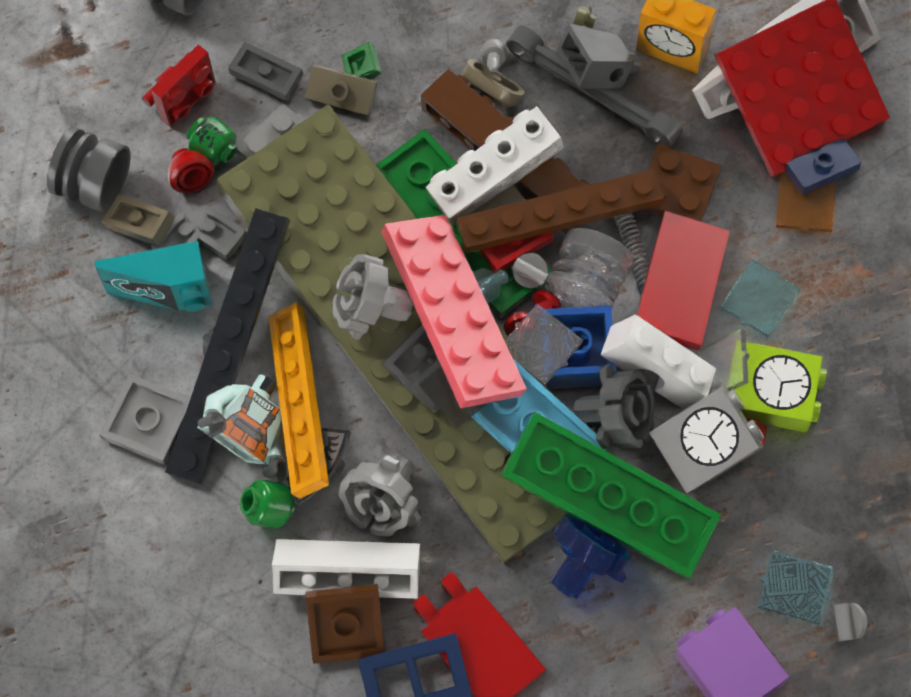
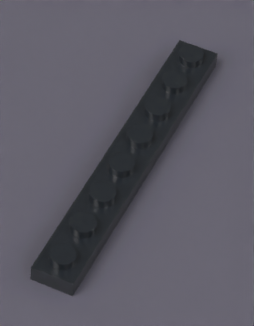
M255 208L165 471L167 474L198 484L202 483L215 440L197 428L198 421L203 418L207 396L236 382L290 223L287 217Z

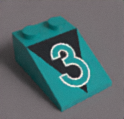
M198 241L94 261L97 273L108 294L177 311L185 310L187 312L200 311L205 306L213 304L206 265Z

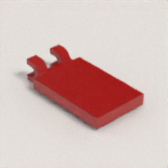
M453 572L441 580V587L452 599L438 611L425 594L413 602L414 611L427 624L420 631L426 641L454 633L457 634L473 697H515L546 672L545 667L476 586L468 593ZM447 653L437 654L450 669Z

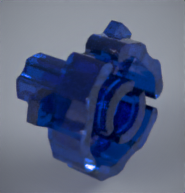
M569 514L564 515L553 534L567 556L550 582L560 592L575 599L578 598L593 573L601 576L608 575L614 580L623 583L627 578L623 570L631 559L627 548L622 543Z

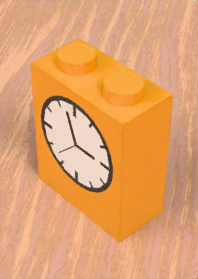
M646 0L640 13L636 51L698 74L710 47L716 9L694 0Z

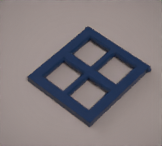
M456 633L358 659L366 697H382L376 675L377 670L403 663L407 665L415 697H473ZM446 652L455 686L424 694L416 660Z

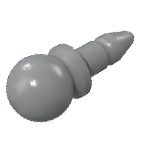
M490 39L481 48L483 63L489 71L493 73L498 71L507 57V47L499 39Z

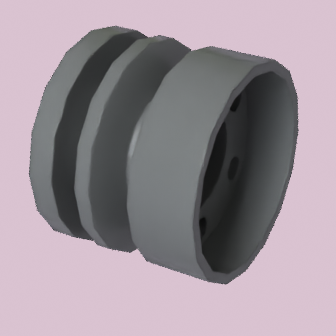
M75 127L69 128L60 138L49 164L47 173V189L49 193L56 196H64L65 199L71 201L79 197L82 205L100 212H107L124 188L131 160L129 146L105 138L99 142L95 134L85 133L84 130Z

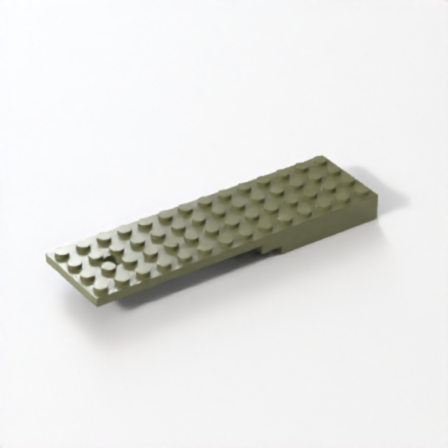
M329 104L217 178L220 195L247 230L255 208L289 218L290 223L275 268L317 324L320 323L334 343L341 347L503 564L571 516L500 477L505 467V460L511 453L457 405L455 395L436 413H433L381 365L422 323L414 304L412 306V313L407 321L400 322L379 316L374 325L369 324L368 331L363 333L359 340L352 338L349 330L338 326V321L333 316V298L336 294L350 297L351 293L338 290L336 284L344 267L349 265L356 255L366 254L382 259L383 266L388 268L389 286L407 291L381 231L385 224L417 218ZM496 322L508 349H515L514 357L512 356V358L550 392L536 373L534 374V372L532 373L533 368H531L530 364V370L528 366H524L527 364L524 357H520L523 359V362L518 361L520 360L518 356L523 355H518L519 350L515 345L512 348V344H510L509 348L511 340Z

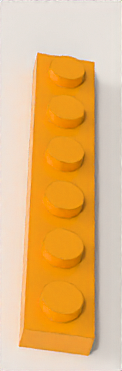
M295 302L269 315L268 319L291 494L300 499L329 486L305 311L304 307Z

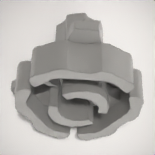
M358 254L349 265L344 267L337 281L336 288L351 293V296L347 297L339 294L334 296L332 302L333 316L337 319L340 328L349 330L352 338L359 340L363 333L368 331L369 324L374 325L379 316L400 322L408 320L412 313L413 302L408 291L389 286L388 268L383 266L382 259L366 254Z
M398 454L386 455L380 464L362 462L356 469H351L340 483L338 494L345 506V513L357 527L365 529L375 516L376 521L370 528L372 534L375 536H392L396 530L405 528L407 525L411 527L419 522L421 516L416 510L418 500L413 496H409L413 490L412 485L409 483L413 478L412 473L415 470L412 462Z

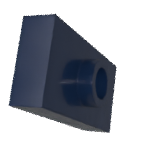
M839 139L786 163L785 172L801 195H804L858 171L862 162L846 140Z

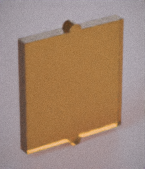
M785 171L780 173L776 227L800 229L802 233H806L807 230L832 232L836 181L801 195Z

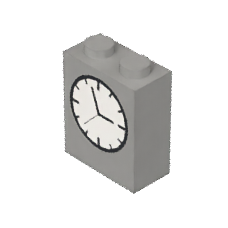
M726 387L718 388L649 432L686 493L694 492L764 448L760 442L764 438L760 428L754 420L749 422L746 420L741 412L745 406L734 389L729 392Z

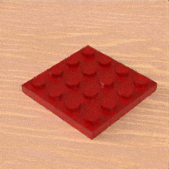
M823 0L714 54L770 177L786 171V163L834 141L840 139L847 140L890 118L837 0Z

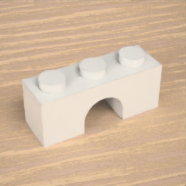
M636 314L610 327L601 352V356L624 371L645 369L658 374L660 377L655 391L680 408L698 402L708 395L716 371L715 367Z

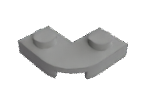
M207 207V210H195L184 215L182 212L177 214L159 246L152 244L151 248L154 250L198 241L199 244L201 243L228 261L244 241L247 231L220 212Z

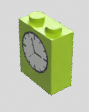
M739 341L729 392L734 389L745 406L741 412L745 418L757 420L764 425L807 433L811 422L817 423L819 419L821 402L815 401L817 389L823 390L827 370L821 369L823 356Z

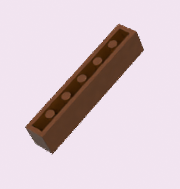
M450 69L445 71L421 94L422 110L469 151H476L485 144V140L497 130L503 131L513 124L512 117L503 116L489 97L485 95L481 97L473 90L471 83L463 75L459 74L457 76ZM551 157L515 183L514 186L524 199L529 200L589 185V183L584 179L578 180L571 174L570 168L563 160ZM577 226L562 229L561 231L568 236Z

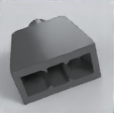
M575 24L568 25L557 49L559 56L581 89H620L624 86L629 73L637 74L642 66L640 54L629 53L620 37L616 34Z

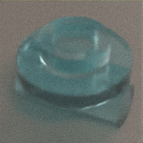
M481 268L473 272L487 303L496 300L500 294V286L508 282V275L503 270L494 273L489 269Z

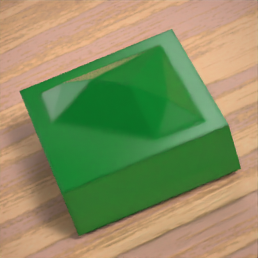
M370 42L341 55L345 73L366 79H372L382 74L375 46Z

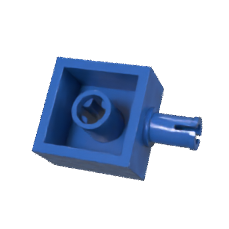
M611 306L541 309V313L544 311L542 315L546 316L547 314L550 319L552 318L556 321L552 322L541 318V321L554 324L549 337L541 335V339L544 337L542 345L545 338H547L542 352L551 354L562 328L566 329L562 334H566L565 332L568 331L572 346L576 345L573 338L575 336L577 344L580 345L581 349L575 350L573 347L574 350L572 351L568 341L567 356L565 357V342L562 343L561 364L557 343L555 349L557 348L559 361L543 365V368H549V372L544 374V376L552 374L544 378V380H547L544 382L547 388L602 386L599 369L605 365L612 364L616 372V365L601 356L610 327L613 325ZM541 323V327H543L544 325L547 327L550 326L549 324ZM555 326H557V328H556V330H555V332H554V335H553V337H552V339H551V342H550V344H549V346H548V349L546 350V347H547V345H548V343H549V340H550V338H551V336H552V333H553V331H554V329H555ZM558 327H560V329H559V331H558V333H557V336H556V338H555V340H554V343H553V345H552V347H551V350L549 351V348H550V346H551V344H552V341H553V339H554V337H555V334H556V332H557V330H558ZM566 335L559 338V342L568 340ZM552 355L554 358L547 359L545 363L555 361L557 357ZM550 366L555 369L554 372H550Z

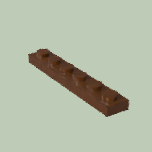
M654 169L456 217V225L465 253H470L662 205L664 196Z

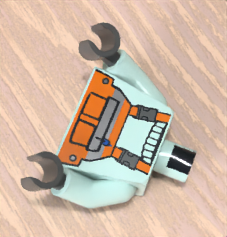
M260 374L252 387L232 384L208 395L203 418L199 419L197 428L246 463L264 464L266 462L268 466L263 469V475L266 478H271L276 474L277 482L279 483L288 478V464L283 459L281 448V411L278 406L269 401L277 386L276 382Z

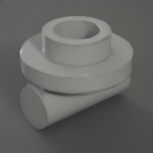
M535 253L521 255L517 258L511 269L513 270L515 280L527 288L542 286L548 276L545 260Z
M856 603L833 605L839 642L862 638L868 624L867 616L862 607Z

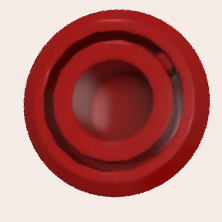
M187 148L179 149L173 154L168 169L170 185L179 193H193L201 190L211 181L214 175L213 163L204 154Z

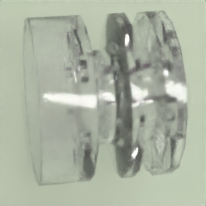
M573 228L567 232L559 250V257L561 259L553 263L552 273L548 274L545 281V288L547 291L555 294L561 303L570 308L611 306L612 311L615 299L618 298L620 293L618 285L625 282L632 267L634 257L623 244L608 235L595 230Z

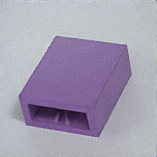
M733 607L727 613L724 609H720L707 619L706 623L708 626L699 633L693 629L677 641L679 647L676 649L675 658L705 697H769L784 686L789 679V675L736 607Z

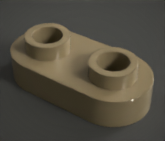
M469 59L462 71V75L471 83L473 89L483 90L492 96V100L501 107L510 108V106H518L525 93L519 84L499 71L494 73L489 71L482 61Z

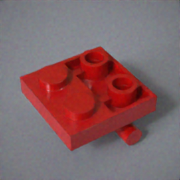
M198 44L174 67L169 66L155 79L156 84L142 97V100L149 107L156 104L160 120L169 127L177 120H183L189 114L191 106L200 98L207 97L216 83L208 52Z

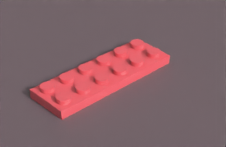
M446 215L385 224L381 231L382 236L460 408L522 396L527 388Z

